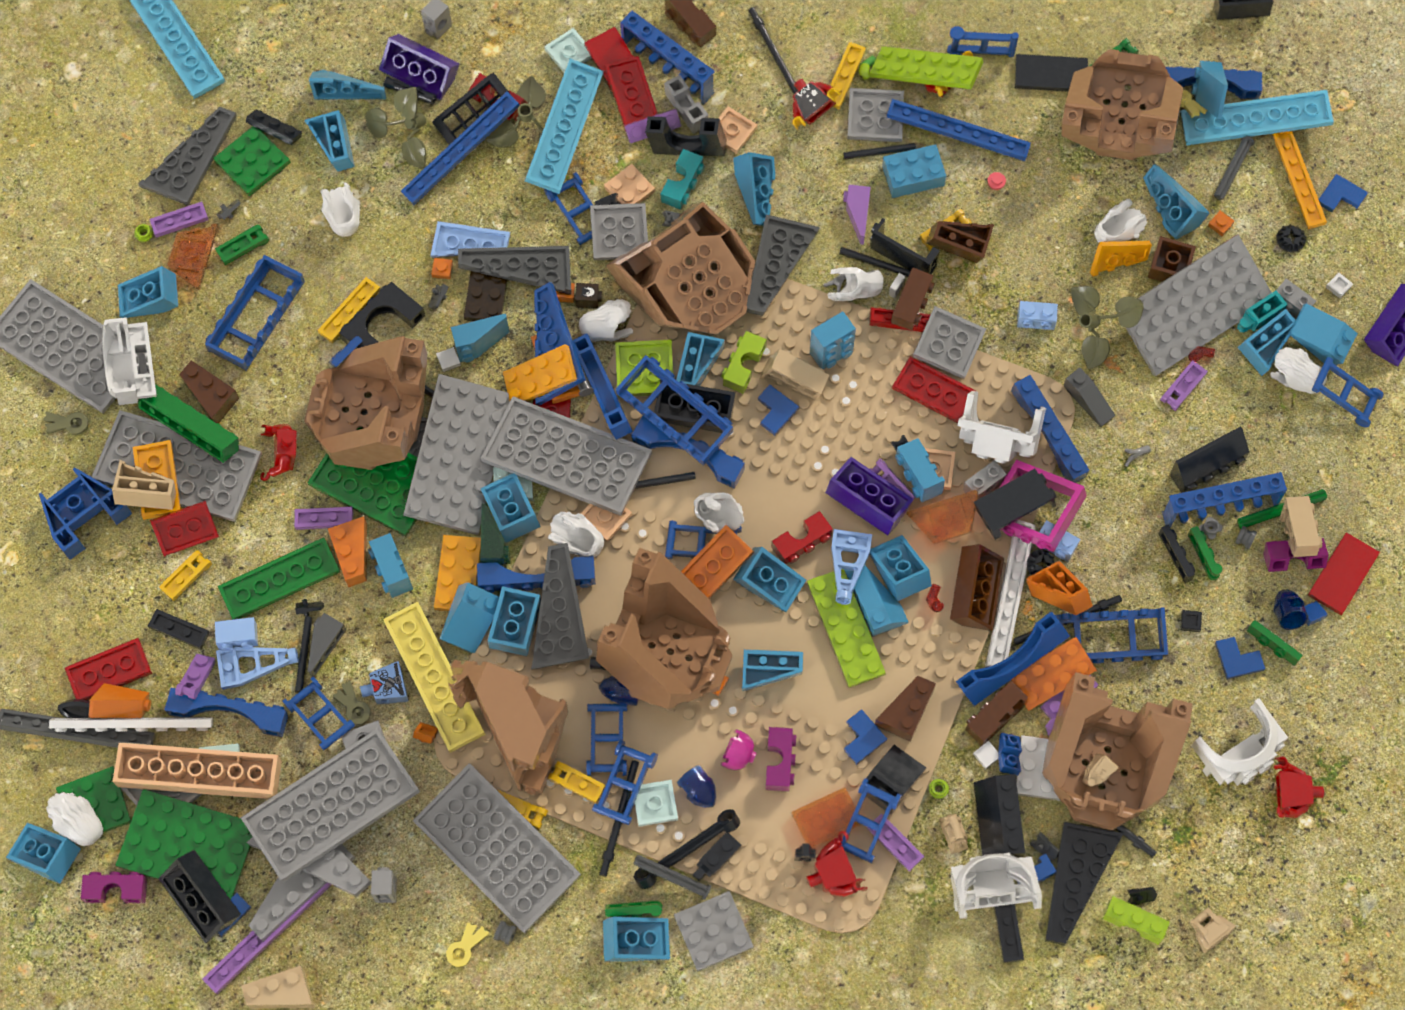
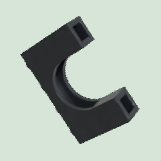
M648 116L645 133L653 154L680 155L682 150L685 149L700 156H725L727 139L720 118H701L699 135L688 136L673 131L669 127L666 117Z
M390 282L388 285H384L375 298H371L367 302L366 307L362 311H358L349 323L343 325L339 333L342 341L346 344L355 336H359L363 341L355 349L375 344L378 341L368 333V327L376 316L385 313L394 314L411 328H414L425 317L424 308L393 282Z

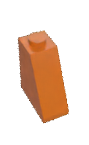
M104 683L90 699L89 717L142 718L146 712H149L151 707L149 692Z

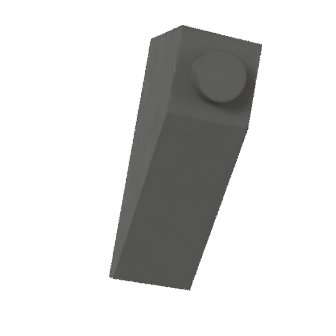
M1080 367L1065 379L1064 387L1100 427L1115 417L1114 412L1093 380Z
M326 613L322 617H318L314 623L308 672L311 677L316 676L346 631L343 623Z

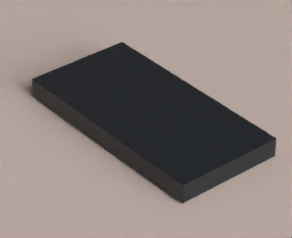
M1016 54L1015 89L1069 92L1074 72L1088 67V58Z

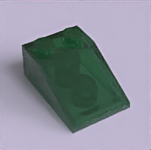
M482 503L481 562H497L507 569V564H511L509 546L505 545L504 538L486 503Z

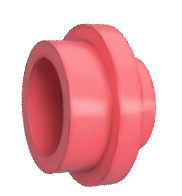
M994 172L989 175L987 182L993 190H1000L1005 186L1006 178L1002 173Z

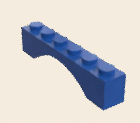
M1182 66L1166 67L1170 77L1182 87L1196 84L1195 68H1184ZM1237 69L1224 70L1228 84L1227 90L1235 94L1240 99L1257 100L1260 98L1262 93V72L1255 70L1239 71Z
M588 334L572 340L580 364L591 387L594 389L595 396L613 436L617 440L632 433L633 430Z
M1029 375L1015 382L1011 392L1019 405L1033 420L1036 409L1046 408L1041 432L1046 438L1065 479L1076 483L1085 478L1090 471L1032 376Z
M644 416L641 417L632 433V442L649 449L671 447L684 450ZM682 432L679 434L684 437L687 433ZM692 438L689 440L703 454L710 448L702 440L696 441ZM719 448L706 462L718 482L734 489L745 470V463L742 459L736 456L731 457Z
M594 556L574 557L571 562L576 586L587 588L591 587V585H596ZM497 562L477 563L478 587L490 593L500 591L502 586L521 589L522 591L543 588L545 573L536 575L522 574L506 569Z
M1050 612L1035 624L1028 639L1010 657L993 666L971 670L958 679L956 683L973 706H975L1061 644L1070 635L1053 612Z
M176 688L170 689L165 706V711L170 716L184 718L207 711H230L252 721L263 734L283 738L288 713L282 706L273 705L268 707L262 702L254 701L253 703H248L242 698H234L232 700L227 699V696L222 694L208 695L207 692L200 690L196 699H191L187 695H176Z

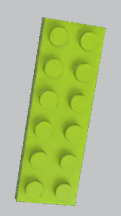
M882 46L870 71L871 78L972 89L984 62L982 57Z
M841 569V578L848 580L845 570ZM834 571L807 580V585L848 687L851 688L885 676V669L854 593L852 592L850 604L842 605L836 602L837 588Z

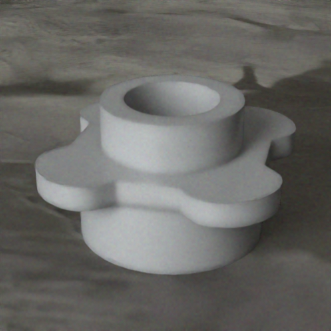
M1208 517L1205 523L1199 526V529L1209 539H1214L1216 534L1222 531V525L1212 517Z

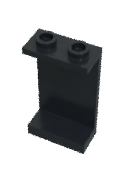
M882 218L879 224H874L870 238L872 250L908 270L916 268L929 274L934 272L938 264L940 250L933 247L928 256L924 258L884 235L885 219Z
M1035 468L974 501L976 511L995 540L1002 536L1000 529L1041 506L1050 503L1053 508L1056 507L1055 498L1057 496L1052 488L1048 489L1046 478L1042 473L1039 474Z

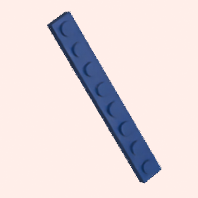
M505 92L401 190L402 194L415 205L518 109L520 104L508 92Z
M892 99L886 116L899 122L1022 161L1026 160L1031 145L1030 142Z

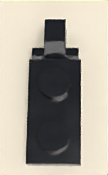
M726 832L696 864L699 868L693 874V877L700 882L706 875L709 877L715 875L742 845Z
M802 843V846L795 849L794 861L815 862L816 850L810 846V843Z

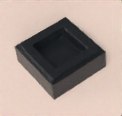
M1182 610L1180 630L1200 632L1202 612Z

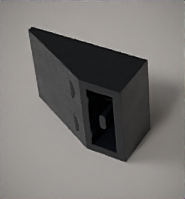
M893 745L866 777L869 780L867 784L895 797L897 794L902 795L899 801L900 804L927 767L896 745ZM867 793L866 797L886 811L889 802ZM891 809L889 814L892 815L895 810Z

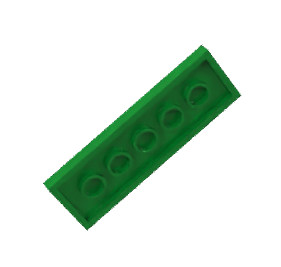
M323 537L219 585L218 589L234 620L243 618L338 574L340 570Z

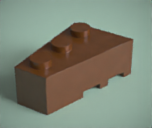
M665 0L666 17L670 21L673 20L681 32H685L693 44L696 43L701 48L716 36V25L703 9L699 10L695 6L694 0Z
M938 221L931 227L926 244L978 263L985 257L994 224L980 225L978 223L963 224L961 222Z
M912 268L892 314L891 323L909 330H913L914 325L918 326L922 316L920 315L921 310L926 308L929 293H932L935 286L933 282L934 275Z
M192 360L179 374L196 401H198L208 417L215 423L219 424L239 400V396L234 388Z
M917 676L875 720V725L911 742L934 692L936 683Z
M1010 681L994 695L990 702H986L981 707V711L977 715L974 714L967 720L966 723L968 725L965 731L980 746H983L1024 708L1028 696Z

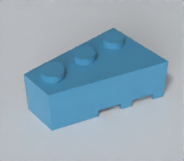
M339 110L305 120L337 172L355 167L346 121Z
M1287 309L1278 314L1238 347L1261 376L1270 369L1276 354L1279 353V350L1282 349L1290 337L1289 333L1296 320Z
M744 649L742 692L802 675L803 652Z

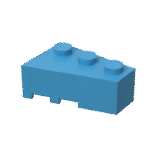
M688 332L676 380L678 382L683 381L685 384L700 386L724 350L725 339Z
M917 438L897 447L895 458L897 463L903 466L906 480L908 482L911 481L914 496L916 498L919 497L921 503L943 493L945 479L943 476L938 477L935 472L937 470L936 465L931 464L928 458L929 454Z
M391 533L369 541L371 548L368 549L371 559H376L378 565L375 566L378 576H383L385 582H382L385 593L389 592L391 598L413 590Z

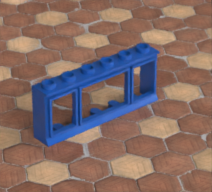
M633 10L620 22L621 37L627 45L633 37L640 41L635 47L637 54H641L647 47L653 51L649 56L650 64H655L662 57L667 61L662 67L664 74H668L675 67L681 72L679 75L684 81L688 77L693 80L694 84L690 87V93L694 95L701 89V104L704 105L715 94L713 91V74L715 71Z
M266 255L261 260L259 259L252 274L247 276L242 289L237 291L232 304L227 306L223 318L217 321L213 333L207 336L205 346L208 352L247 371L304 284L305 280L302 273ZM270 269L294 281L292 285L288 286L284 297L260 286ZM258 292L278 303L277 308L272 315L268 316L267 323L258 332L257 338L254 339L232 328V326L254 293ZM228 333L251 344L243 359L219 348Z
M645 355L616 388V393L704 466L729 435L734 432L733 423L726 417H720L717 414L718 411L712 405L707 406L703 403L704 399L699 394H692L688 390L689 387L683 381L678 382L675 380L674 374L668 369L663 370L655 358H649ZM647 368L662 383L642 403L628 392L627 389ZM667 386L703 415L684 437L648 408ZM707 420H710L723 433L703 454L689 440Z
M1282 472L1169 495V501L1165 510L1162 511L1165 525H1169L1171 528L1177 514L1181 523H1187L1189 519L1188 511L1197 510L1199 519L1204 520L1207 516L1205 509L1207 507L1215 506L1217 514L1223 516L1226 511L1224 507L1226 503L1233 502L1236 511L1241 512L1244 509L1242 500L1252 498L1254 507L1260 508L1263 504L1261 496L1269 494L1275 506L1280 503L1287 488Z
M1165 607L1129 611L1082 612L1078 615L1070 613L1055 615L1061 624L1073 623L1074 637H1077L1080 643V622L1128 620L1130 651L1087 653L1093 664L1104 663V659H1112V662H1124V658H1131V661H1143V657L1150 656L1151 660H1161L1163 656L1168 655ZM1157 618L1159 649L1137 650L1134 619Z

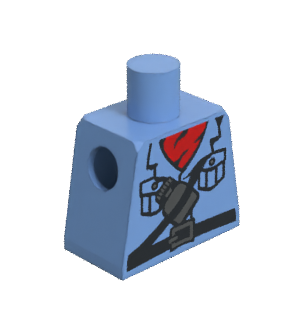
M399 661L369 674L371 684L360 686L362 697L374 695L377 704L409 701Z

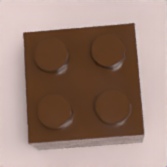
M1160 236L1147 278L1163 282L1190 265L1196 246Z

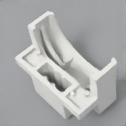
M127 317L105 320L102 331V346L109 393L118 399L119 405L138 403L140 398L157 397L147 322L128 324Z
M971 391L968 393L964 415L959 418L958 426L961 427L959 438L964 439L965 443L973 444L971 453L977 454V457L988 459V457L995 458V461L999 463L1009 462L1017 456V452L1023 457H1030L1037 453L1046 411L1045 407L1035 410L1032 427L1025 434L1016 428L983 420L979 422L977 416L978 392Z
M1260 698L1255 700V703L1250 707L1262 725V729L1258 734L1251 735L1221 756L1215 753L1201 737L1197 738L1191 746L1205 764L1202 770L1206 777L1212 774L1219 785L1224 782L1229 784L1232 781L1237 786L1241 783L1244 785L1248 784L1258 772L1263 774L1270 769V766L1274 764L1273 759L1277 756L1275 752L1286 746L1284 742L1288 739L1287 735L1266 709Z
M1010 853L988 854L970 858V862L966 865L951 867L955 912L958 911L960 919L967 918L966 910L1025 902H1032L1034 909L1041 908L1042 893L1032 857L1016 858L1011 856ZM1013 879L1020 882L1021 884L1014 885Z

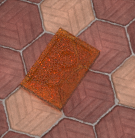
M846 787L792 811L791 815L805 843H810V846L813 848L837 837L841 831L846 832L856 807ZM855 821V823H854L852 829H854V828H856V827H858V826H860V825H862V824H860V823H858V822Z

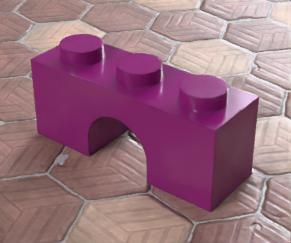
M1322 538V548H1319L1317 556L1293 557L1288 540L1266 542L1263 556L1268 572L1287 571L1289 561L1292 558L1302 560L1306 565V569L1326 568L1329 554L1324 538Z
M769 727L768 751L779 753L783 760L777 766H767L765 790L789 791L790 785L794 786V773H791V766H795V754H792V747H796V735H793V728Z
M89 872V875L82 876L80 899L85 903H105L107 892L114 887L121 888V899L125 903H146L147 878L141 873L130 872L129 875H122L120 872H109V875H101L102 873Z

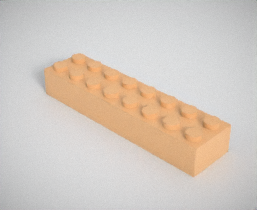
M119 743L113 783L121 788L270 799L278 791L282 760L278 755Z

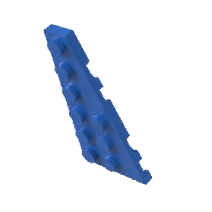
M550 282L534 291V310L537 317V324H535V331L537 332L535 357L564 344L568 345L577 380L537 397L536 404L539 406L586 380L554 285Z

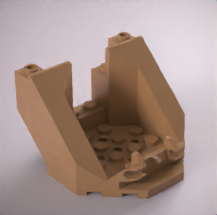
M1109 49L1091 66L1074 72L1065 102L1061 136L1093 150L1099 156L1134 161L1138 157L1172 152L1183 87L1170 77L1164 63L1158 56L1139 55ZM1129 85L1131 90L1126 91L1124 87ZM1104 100H1109V101H1110V104H1109V105H1105V104L1103 103V101H1104ZM1123 102L1128 103V107L1123 108L1121 104ZM1145 105L1146 109L1141 110L1139 107ZM1120 119L1125 120V124L1120 125L1118 121Z
M704 202L693 204L679 214L680 217L672 221L671 226L648 242L641 243L627 254L620 255L607 264L606 267L616 280L615 282L657 325L684 329L700 334L717 335L746 314L755 260L737 232L731 229ZM687 258H690L692 261L690 265H687L685 262ZM712 263L717 265L716 270L711 269ZM697 274L702 275V279L700 281L696 279ZM682 284L687 286L686 291L681 290ZM708 289L712 291L710 297L706 295Z
M399 336L353 350L339 367L325 369L317 374L315 385L312 386L304 421L334 464L372 470L378 465L405 460L412 444L417 441L424 410L428 356L424 341ZM371 393L372 396L370 398H366L365 394ZM348 407L349 411L344 413L342 409ZM361 411H368L366 415H361Z
M639 548L632 563L630 580L624 591L622 611L616 624L610 623L609 626H604L598 639L596 661L629 690L631 697L671 709L679 703L690 702L700 698L703 694L708 692L714 693L720 690L732 660V653L728 648L730 636L724 628L718 625L710 599L661 552L654 553ZM678 635L680 639H674L673 636ZM648 645H655V648L651 649ZM667 651H673L674 654L669 655ZM691 657L692 661H687L685 658Z
M453 660L450 667L453 673L451 678L456 682L454 684L449 683L448 685L457 706L463 708L465 703L477 701L518 791L521 792L522 789H525L524 791L530 795L535 796L536 793L542 795L548 780L547 778L555 763L562 731L568 715L566 701L560 699L558 702L542 696L535 688L529 686V678L527 676L492 663L482 662L481 665H477L476 661H465L464 664H461L459 660Z
M1075 672L1066 685L1051 734L1048 737L1042 774L1054 787V792L1060 801L1069 809L1074 821L1113 831L1147 809L1157 805L1167 794L1191 724L1193 703L1173 698L1167 707L1146 702L1138 713L1111 706L1113 699L1107 698L1108 691L1094 688L1095 677ZM1104 748H1110L1111 753H1106ZM1096 753L1106 755L1119 767L1107 780L1101 783L1105 787L1104 790L1099 789L1098 785L1088 786L1082 782L1084 771L1087 767L1082 764V761L1086 760L1089 764ZM1120 771H1125L1127 773V776H1122L1120 774Z

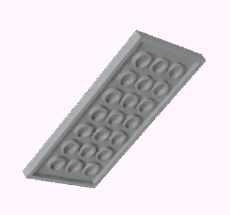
M1239 234L1138 297L1144 306L1141 319L1136 326L1126 329L1153 376H1157L1240 322L1248 308L1272 292Z
M30 279L0 315V348L102 414L105 413L116 399L109 393L106 382L102 346L103 325Z
M442 374L438 375L403 516L478 535L486 505V500L480 488L491 484L494 467L481 462V456L510 402L507 392Z
M512 397L481 456V462L621 516L652 454V450L623 438L616 440L610 433Z
M119 410L92 478L113 486L120 460L125 461L127 465L135 467L133 447L171 440L181 506L188 507L206 501L212 516L232 522L236 521L261 459V451L239 445V451L222 463L161 422Z
M377 728L242 816L241 819L283 883L420 793V791Z
M470 763L413 820L524 934L582 876Z

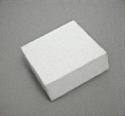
M898 274L890 286L889 296L896 298L904 286V275Z
M1338 273L1327 284L1326 288L1338 298H1341L1353 286V283Z
M454 347L436 353L443 372L461 366Z
M989 741L973 753L985 770L999 759V752Z

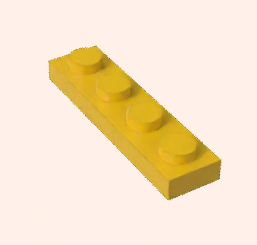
M849 42L830 84L841 93V96H835L834 100L837 104L833 108L840 110L866 52V47Z
M365 277L318 329V333L333 344L340 336L339 332L343 325L349 323L358 311H362L366 307L367 302L380 292V286Z

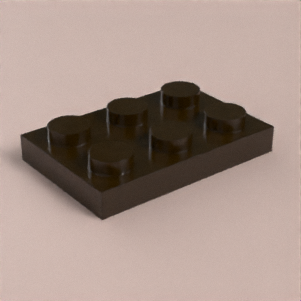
M470 271L464 320L478 321L503 314L507 279Z

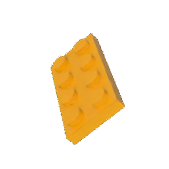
M566 344L503 372L509 401H511L512 397H516L529 402L577 380L570 349Z
M171 440L133 447L135 467L138 466L150 474L154 472L174 480L176 489L173 510L141 507L143 520L160 517L180 510L181 504Z
M443 535L434 610L450 611L459 585L468 582L477 586V563L480 562L482 538Z

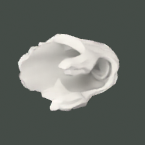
M344 182V187H338L335 190L331 189L330 192L327 189H322L320 191L323 199L322 213L332 230L341 237L353 235L360 223V201L353 196V193L350 191V185Z
M1129 198L1122 201L1119 205H1115L1096 226L1094 236L1097 242L1138 239L1140 232L1144 230L1147 224L1145 214L1134 208L1127 209L1132 205V201Z
M857 267L832 269L830 274H845L847 283L841 292L828 293V298L834 301H852L877 296L883 289V275L879 270L866 273Z
M623 299L608 300L597 310L587 312L579 321L581 335L588 334L592 342L600 340L613 342L621 338H627L633 334L632 328L617 332L615 330L619 323L625 322L630 317L632 311L630 303Z
M1285 347L1280 349L1279 353L1275 356L1274 364L1278 371L1275 373L1271 372V378L1294 390L1315 394L1316 392L1312 391V387L1322 367L1316 365L1308 357L1307 352L1301 348L1292 349ZM1326 376V378H1325V380H1324V382H1323V384H1322L1323 386H1324L1325 383H1326L1327 376Z
M704 493L694 500L695 515L703 521L706 529L714 533H718L725 525L734 531L740 528L741 524L745 521L742 506L728 493Z
M560 512L553 517V522L550 523L552 533L548 536L549 540L556 544L568 543L569 552L581 557H597L604 546L603 535L583 514L577 513L574 515L571 512Z
M63 792L61 794L55 793V796L48 800V806L46 807L48 817L52 819V826L60 835L81 846L92 845L102 836V823L87 799L81 796L76 797L74 793Z

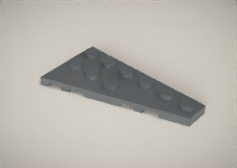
M219 106L198 130L195 129L186 141L181 142L164 159V162L157 169L154 168L145 180L142 179L138 183L139 187L189 206L213 158L216 156L237 117L236 112Z
M766 214L753 271L750 294L748 295L746 305L747 313L764 315L813 241L820 227Z
M569 246L458 249V266L461 269L537 287H542L550 282L554 285L555 291L571 295Z
M568 543L548 546L531 670L590 659Z

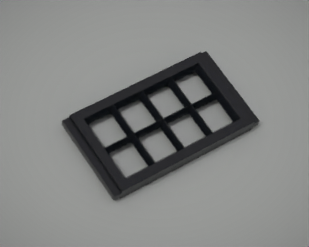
M493 72L438 115L432 123L450 145L456 139L454 135L456 131L461 127L466 130L468 128L466 123L474 117L478 119L480 117L479 113L486 107H491V103L505 92L509 94L510 92ZM490 84L497 95L488 101L481 90ZM476 94L485 103L477 111L469 103V100ZM464 104L473 113L465 121L456 112ZM451 114L460 122V125L452 131L444 122Z

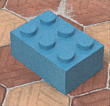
M936 144L883 156L882 168L892 198L945 186L946 173Z
M843 311L811 330L809 353L823 370L825 368H832L840 359H847L852 355L856 328Z
M502 586L487 641L489 648L528 656L540 610V594Z

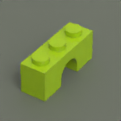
M748 331L745 332L743 337H739L736 353L732 352L729 358L730 365L728 368H724L721 375L723 386L742 394L745 393L751 380V370L744 368L742 363L746 360L759 362L766 349L767 339Z
M1114 896L1109 901L1102 918L1118 927L1126 926L1141 934L1140 937L1158 945L1162 942L1170 924V921Z

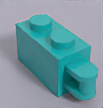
M1275 290L1246 310L1237 329L1242 333L1250 329L1255 332L1284 311L1288 304Z

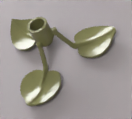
M533 76L526 79L517 91V95L524 98L527 103H523L518 107L519 116L517 117L516 124L513 126V123L508 119L501 123L485 138L491 145L509 147L515 144L519 139V134L515 129L518 128L520 121H534L539 130L543 132L544 128L541 127L534 117L532 107L538 108L542 106L546 100V93ZM542 132L538 136V141H540Z
M416 87L401 89L395 93L394 105L396 110L401 112V116L406 119L387 122L386 112L379 108H373L365 115L366 124L373 136L383 138L388 133L387 126L405 123L406 128L413 131L407 137L408 141L402 143L403 157L412 166L425 168V146L419 138L412 136L419 132L418 128L425 126L426 118L422 113H417Z
M1090 286L1072 287V301L1076 312L1080 315L1079 323L1095 335L1088 336L1082 343V355L1087 369H1093L1101 365L1107 359L1110 352L1109 341L1106 338H1100V334L1094 330V328L1099 326L1101 319L1118 317L1121 326L1132 328L1139 323L1144 306L1138 298L1123 297L1115 304V310L1118 314L1100 316L1095 313V308L1100 304L1099 292Z

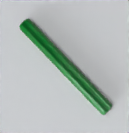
M1324 489L1304 496H1309L1310 502L1315 504L1326 500L1327 493ZM1284 503L1238 518L1237 524L1241 529L1242 526L1249 527L1281 515Z

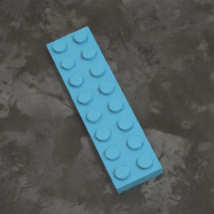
M129 0L194 99L226 82L173 0Z
M569 59L525 182L557 194L560 193L604 71Z
M1327 90L1224 104L1221 119L1216 118L1209 111H1206V114L1200 112V116L1193 118L1186 110H1181L1180 113L1186 146L1243 138L1244 136L1251 137L1330 126L1334 122Z

